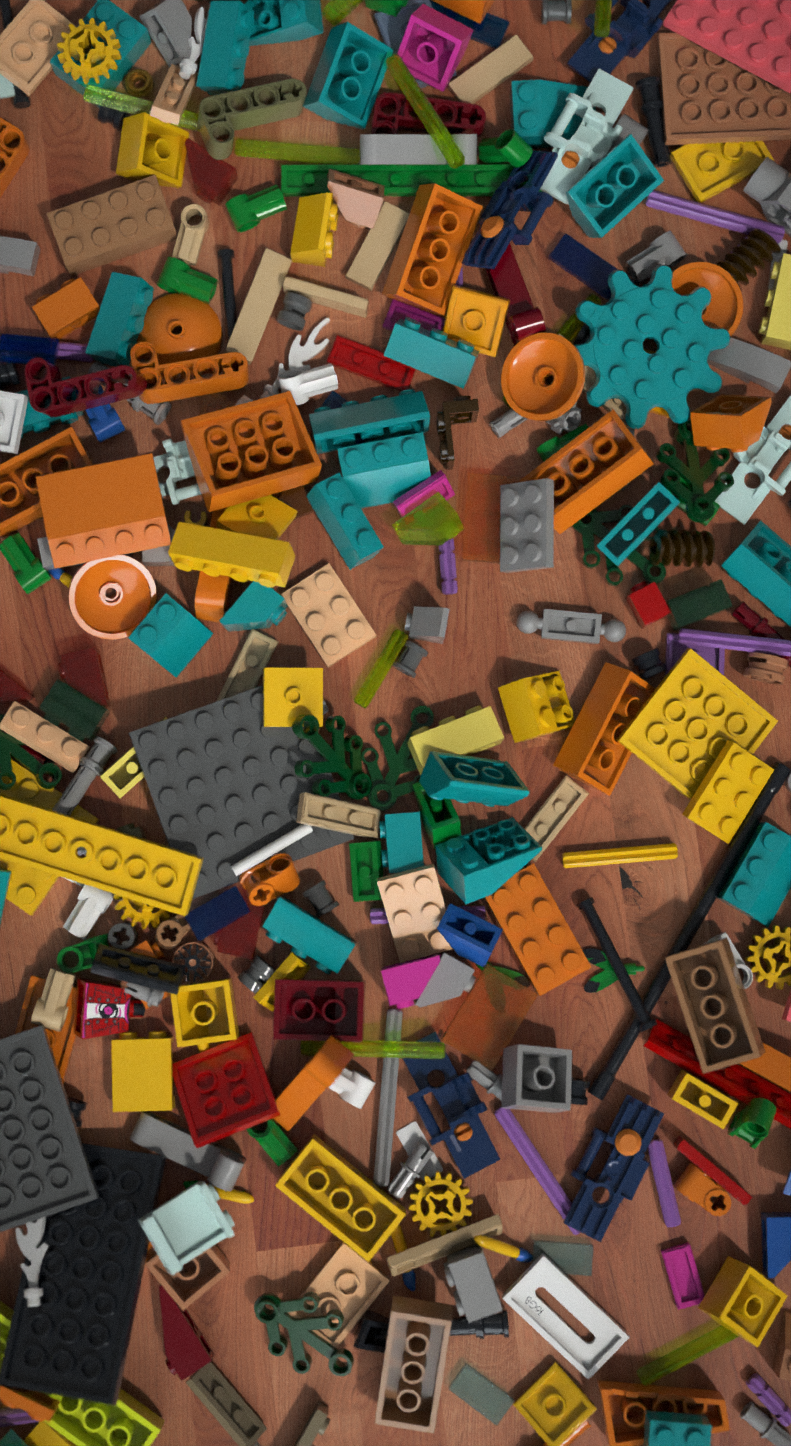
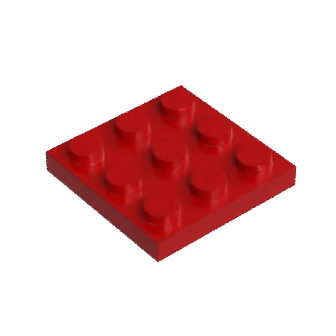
M252 1032L172 1064L174 1082L196 1148L281 1115Z

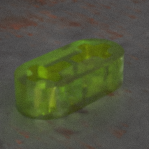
M331 0L324 8L322 15L335 26L364 0Z

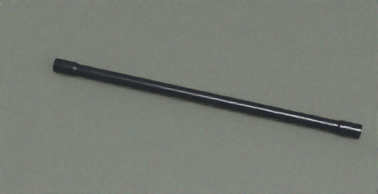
M779 762L774 763L772 767L774 769L773 773L746 815L667 956L688 949L774 796L779 792L791 770ZM665 959L642 998L649 1015L671 979ZM635 1012L606 1063L599 1070L587 1091L602 1101L641 1031L639 1027L642 1025Z

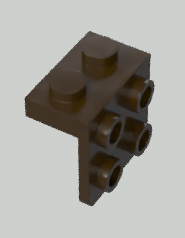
M458 396L453 398L451 402H443L442 411L437 412L438 435H443L444 440L440 441L439 446L441 463H446L447 470H453L455 461L451 425L477 422L479 413L478 399H471V396Z

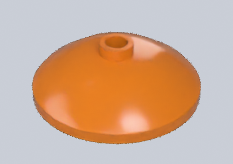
M708 262L688 263L673 271L672 287L677 294L687 295L695 288L701 286L706 287L710 291L712 299L702 312V320L710 328L721 327L726 329L731 337L742 318L743 297L739 285L730 274L720 266Z
M172 293L156 299L148 306L144 318V327L141 333H139L137 343H151L155 347L159 365L218 355L222 344V328L218 316L209 304L182 293L180 295ZM174 327H181L182 332L175 335L172 333ZM143 358L145 362L150 360L149 358Z
M546 332L530 335L517 343L508 354L501 374L502 391L509 406L519 415L534 421H548L565 414L577 402L585 382L584 361L578 349L566 338ZM553 376V382L547 385V378Z
M124 554L85 562L76 571L71 580L68 600L74 619L86 632L102 639L114 640L131 635L156 605L157 591L154 580L146 567L138 560ZM108 588H114V595H105V591Z

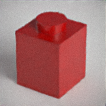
M643 581L630 588L632 593L627 596L626 600L641 629L671 613L655 582L647 585L646 581Z

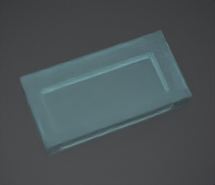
M534 1240L532 1263L544 1253L565 1274L592 1276L593 1244Z
M465 1363L449 1386L451 1392L496 1426L514 1403V1398L467 1363Z

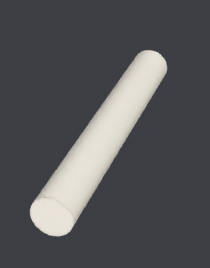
M301 824L230 867L237 877L313 832L310 825Z

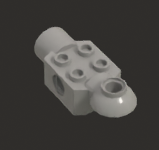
M766 157L745 186L743 192L760 203L766 220L783 226L785 233L791 237V173Z

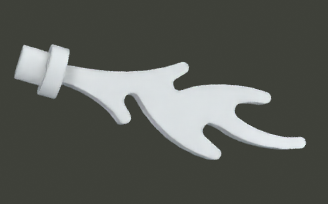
M201 7L197 10L194 23L197 44L194 37L188 39V58H183L179 64V76L183 79H189L191 74L196 72L197 64L195 61L202 53L209 8L206 19L204 17V8Z
M329 318L324 319L315 327L305 346H300L301 335L296 336L289 352L288 371L296 369L305 371L310 369V365H302L301 363L315 357L329 343V339L326 338L322 343L314 344L319 331L329 323ZM282 363L279 364L278 375L286 372ZM278 376L273 386L266 384L263 388L265 392L260 397L261 399L280 394L277 391L280 388Z
M46 1216L37 1219L36 1223L34 1221L26 1223L27 1235L23 1233L21 1228H16L19 1247L26 1258L31 1261L30 1266L24 1263L21 1264V1268L24 1270L29 1283V1289L24 1290V1297L28 1300V1307L40 1306V1297L43 1296V1289L38 1288V1277L48 1244L43 1243L40 1248L38 1246L43 1237Z

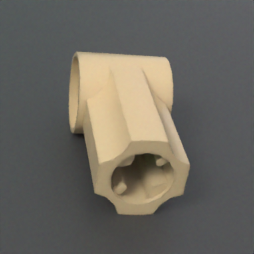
M190 204L181 213L182 221L172 257L185 262L189 266H196L205 233L209 229V220L202 206ZM199 215L202 217L199 225L191 226L188 224L192 216Z
M50 968L42 996L38 999L32 1014V1024L44 1025L45 1028L58 1032L62 1030L68 1013L67 1002L76 975Z

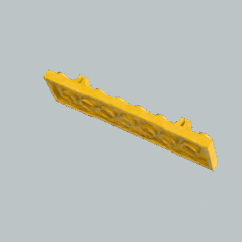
M0 794V858L182 916L188 915L202 867L203 857ZM79 847H84L87 851V855L84 858L79 857L77 854Z

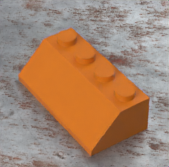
M436 183L419 185L382 295L418 309L445 316L453 286L456 285L463 265L462 261L470 245L483 206Z
M613 409L523 477L520 482L544 478L554 480V529L559 534H562L654 463Z
M605 662L553 766L578 781L610 796L632 754L616 739L654 692L655 688L632 671Z

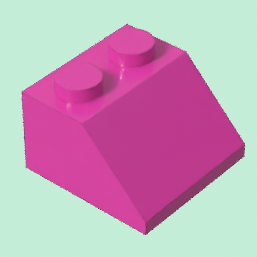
M422 4L411 14L393 66L443 92L464 56L473 29Z
M438 953L381 968L390 1006L396 1004L397 1009H402L415 1005L414 999H418L440 963Z

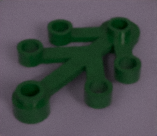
M687 420L679 424L674 430L676 441L684 445L687 465L676 457V449L669 443L662 444L657 450L656 456L660 462L666 463L672 468L667 469L660 477L661 484L673 491L686 503V515L690 520L699 523L707 521L713 516L715 511L713 502L722 492H727L732 487L734 478L728 472H721L714 480V486L704 494V481L718 467L725 465L730 458V453L726 448L714 450L710 455V459L700 469L697 446H694L691 420ZM663 451L668 452L670 456L665 455ZM667 476L671 477L674 482L668 480ZM680 476L690 484L691 491L679 482Z
M623 505L618 510L597 512L596 509H593L587 514L591 518L589 524L582 523L580 519L572 525L582 535L584 549L582 563L586 568L593 569L600 562V555L595 551L593 534L603 540L610 530L603 526L602 523L621 521L623 519L621 511L624 509L631 511L633 509L631 505ZM648 536L645 540L651 541L653 536ZM636 550L626 558L642 570V578L647 584L655 582L657 585L666 576V568L661 562L659 565L653 566L651 561ZM594 555L596 563H587L586 556ZM605 555L607 567L605 580L608 585L617 586L623 580V572ZM657 567L660 575L657 577L652 576L650 568ZM616 572L619 575V581H611L609 574Z
M418 706L412 711V726L398 754L391 738V726L386 722H380L375 726L374 732L381 741L389 771L385 779H383L377 764L379 755L374 748H366L362 752L361 759L367 765L373 783L368 799L374 808L379 810L390 809L396 803L397 797L414 792L412 784H415L417 779L421 777L420 774L413 781L395 785L400 774L418 769L414 759H408L411 752L407 743L409 738L412 737L413 731L425 726L429 728L432 725L434 714L429 707ZM419 713L427 715L428 720L426 723L421 724L417 721L416 717ZM380 726L388 727L389 733L386 736L378 734L377 730ZM372 751L375 753L376 758L373 762L365 760L364 755L366 752ZM379 791H387L389 796L386 801L378 800L377 794Z
M0 714V722L6 714ZM0 730V789L9 790L16 782V776L12 772L11 756L36 775L37 783L42 788L52 789L56 787L62 777L60 768L53 763L42 765L19 746L26 744L9 734H4ZM43 775H50L52 777V781L46 782L43 779ZM7 776L11 779V783L5 784L1 778Z
M298 716L292 724L294 734L301 739H307L326 761L312 762L310 760H299L294 766L295 774L300 778H309L313 774L337 772L344 779L336 782H330L327 779H317L312 785L314 795L328 797L331 793L346 792L348 797L356 800L367 796L371 791L372 782L370 777L362 772V738L358 735H348L344 738L346 726L344 718L342 716H329L325 725L327 731L332 733V749L318 733L319 722L315 716ZM335 720H336V722H337V727H336V729H335V727H334V722H335ZM345 751L350 753V768L345 763ZM304 764H305V766H306V772H305V773L303 772V766H304ZM322 784H323V786H324L323 792L321 791V785H322Z
M307 1292L302 1298L281 1300L272 1293H264L257 1298L254 1304V1311L258 1320L266 1323L270 1340L268 1349L272 1355L282 1356L288 1347L287 1339L280 1335L279 1324L288 1329L294 1357L292 1366L297 1373H307L312 1365V1358L305 1352L303 1341L329 1359V1369L334 1375L346 1376L350 1373L354 1364L352 1353L345 1348L336 1349L311 1331L319 1329L339 1330L344 1322V1315L340 1310L332 1309L326 1316L295 1319L287 1312L303 1310L306 1313H313L317 1310L320 1298L316 1293ZM310 1299L315 1305H308L305 1300ZM265 1304L271 1305L274 1309H268ZM330 1317L337 1318L339 1323H333ZM274 1343H280L283 1348H276ZM338 1357L346 1359L347 1362H341ZM298 1360L305 1361L307 1366H301Z

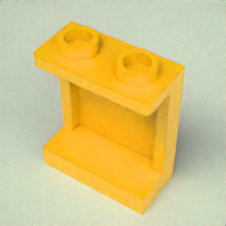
M166 1031L148 1032L149 1037H137V1032L119 1033V1038L111 1040L113 1112L168 1111L175 1108L172 1043L174 1042V1036H166Z

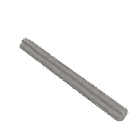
M400 1009L387 1010L373 1183L377 1186H388L390 1179L403 1012Z

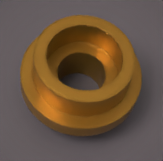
M135 69L127 75L125 87L132 97L145 98L152 92L154 82L152 76L147 71ZM139 81L145 83L142 88H136L135 84Z

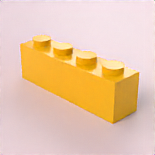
M184 522L178 523L168 550L174 565L180 570L203 571L205 574L213 577H218L219 575L229 576L239 582L255 581L266 587H285L296 557L290 542Z

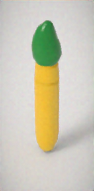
M199 1180L185 1181L183 1185L187 1189L199 1182ZM214 1186L221 1199L243 1204H250L255 1201L254 1197L249 1193L235 1189L230 1192Z

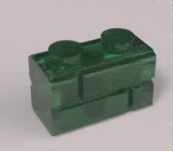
M722 579L666 601L671 611L668 619L674 631L724 612L732 607Z
M59 679L55 681L39 708L45 712L44 719L57 727L60 723L70 727L68 734L83 742L85 737L93 740L110 714V710Z

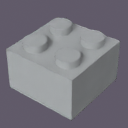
M521 1044L503 1048L501 1108L550 1113L571 1110L572 1050Z
M475 1244L447 1255L448 1262L443 1263L449 1286H456L457 1291L453 1293L459 1315L466 1314L468 1323L503 1311L500 1297L482 1247Z

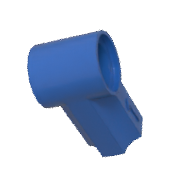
M101 385L98 388L99 394L104 392ZM110 404L85 410L90 418L88 420L100 443L126 430L115 408L111 407Z

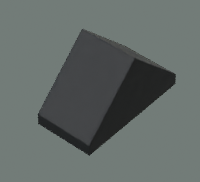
M367 1309L355 1333L353 1346L357 1349L385 1353L390 1318Z

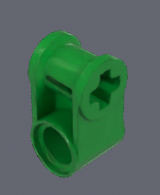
M109 933L63 948L57 956L59 968L67 973L91 968L99 948L98 944L109 946ZM69 951H74L79 956V963L74 968L68 967L64 961L65 954Z
M764 1098L752 1099L741 1112L739 1111L734 1116L727 1134L731 1137L736 1135L748 1142L749 1147L755 1149L769 1133L776 1113V1106Z

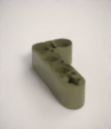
M286 79L204 98L199 105L198 128L208 154L214 159L224 160L232 153L234 131L299 116L303 112V104L306 99L307 89L305 84L298 79Z

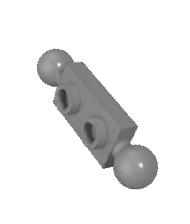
M544 609L543 618H539L532 611H524L519 614L516 621L518 629L525 634H531L537 629H541V639L599 644L600 635H604L610 642H619L626 635V627L618 619H612L605 624H601L602 614Z

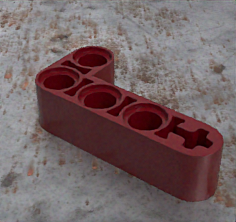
M385 92L376 99L371 134H398L400 129L428 134H477V138H479L485 130L486 113L477 104ZM385 106H391L395 111L391 114H385L381 109ZM413 110H419L423 115L419 118H414L409 113ZM441 114H447L452 119L442 122L437 117ZM457 116L461 117L460 124L457 123ZM470 119L476 120L475 125L469 124Z
M509 243L495 269L485 268L495 296L510 299L505 324L515 346L530 335L545 333L546 327L538 306H533L511 244Z
M42 358L31 359L25 367L30 404L35 411L49 417H58L142 395L147 387L145 376L127 365L62 380L60 370L56 365ZM46 367V374L40 379L39 374ZM105 382L106 388L103 393L99 394L98 388ZM78 389V397L72 401L71 395L74 390ZM51 396V403L45 408V400Z

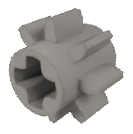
M577 402L562 416L545 421L551 425V430L561 434L563 430L569 433L578 427L581 421L580 412L582 409L576 406Z

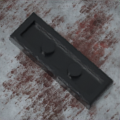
M102 944L99 945L91 966V973L178 995L186 970L184 965Z

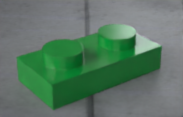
M381 841L349 843L353 902L382 900L377 884V878L383 877Z

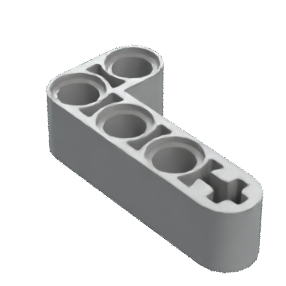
M360 134V165L477 164V134Z
M148 1111L141 1112L130 1136L133 1142L207 1176L209 1183L230 1192L233 1190L246 1161L243 1155L216 1142L196 1148L190 1130Z

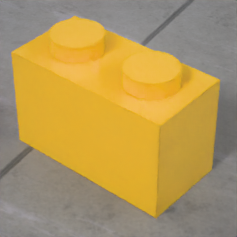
M682 1069L667 1094L671 1099L723 1130L738 1105L733 1099Z

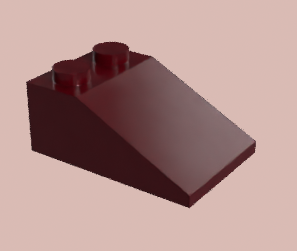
M275 979L273 1039L326 1041L332 1035L339 1042H363L366 980Z

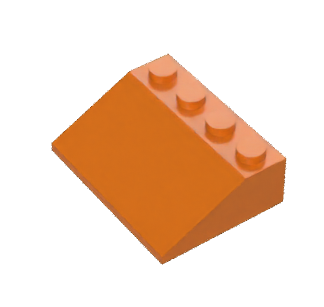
M291 391L181 420V427L197 484L208 512L317 482L322 464Z
M152 453L35 477L55 569L171 545V534Z

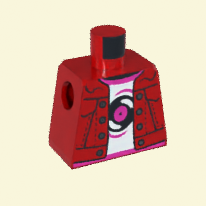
M78 978L74 1034L81 1039H89L126 1032L129 1028V1017H143L145 1006L140 999H131L130 994L124 993L125 986Z

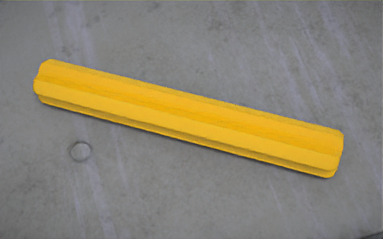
M675 843L566 852L562 854V864L564 868L676 859L678 857V848Z

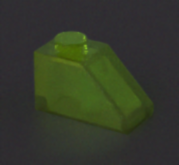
M437 492L392 524L395 533L403 545H442L465 529L457 512L440 492Z

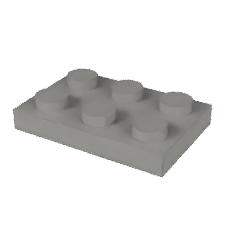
M544 478L501 485L500 572L512 573L554 568V480Z

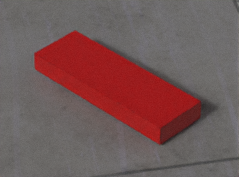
M339 335L336 336L327 359V364L331 363L334 367L400 392L409 390L417 370L383 356L384 353Z
M680 1135L674 1141L673 1146L741 1204L747 1205L753 1198L750 1194Z

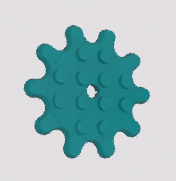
M660 264L653 269L649 283L644 286L634 285L623 270L617 269L612 271L607 280L611 290L609 302L598 305L592 301L583 300L578 303L575 309L577 318L589 326L590 337L585 343L574 346L580 352L584 366L591 367L596 374L594 385L587 391V401L593 407H601L610 399H620L626 406V424L633 429L643 427L647 421L649 411L655 407L665 409L673 422L678 424L684 423L690 417L687 395L692 389L698 388L708 393H715L722 386L721 376L708 365V356L714 350L727 347L730 343V334L721 327L710 328L702 320V312L711 302V293L706 287L701 286L695 288L687 295L677 294L672 287L673 272L669 266ZM653 338L656 342L657 351L654 354L644 351L643 341L645 339Z

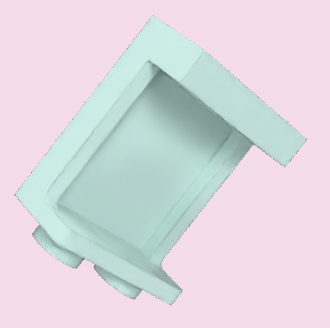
M199 1181L138 1219L166 1271L172 1276L183 1269L182 1265L226 1237L231 1238L235 1235L231 1229L235 1226L234 1221L227 1210L221 1211L216 1202L220 1197L211 1183L207 1185L205 1182Z

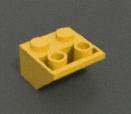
M326 192L299 198L290 252L292 262L326 267L327 258L332 259L334 241L331 230H337L339 218L337 213L338 204L333 203V193Z
M560 670L522 678L498 687L514 743L568 729L575 723L573 710L570 707Z

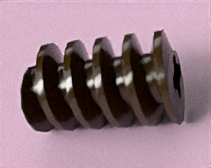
M754 228L717 265L725 269L737 284L739 282L746 286L749 283L746 274L752 278L756 277L757 272L754 266L757 269L763 270L765 264L762 259L771 262L773 260L771 252L779 254L781 248L768 233Z
M659 529L655 532L650 542V561L653 566L659 565L660 560L663 566H669L671 560L675 567L680 566L682 562L685 567H690L692 563L696 567H701L704 561L707 566H710L715 555V541L709 531L699 532L692 530L689 532L687 530L677 531L671 529L667 531Z

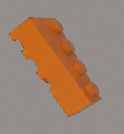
M597 1380L609 1446L643 1445L646 1411L706 1415L712 1425L711 1434L730 1431L726 1403L720 1391Z

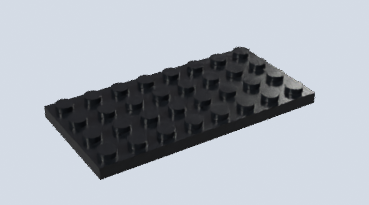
M82 1143L99 1198L46 1216L43 1237L38 1246L40 1248L43 1243L48 1244L38 1277V1288L43 1289V1296L40 1297V1306L28 1307V1300L24 1297V1290L29 1289V1283L23 1270L0 1371V1384L117 1406L150 1242L138 1219L157 1207L167 1157ZM25 1258L24 1264L30 1266L31 1261Z

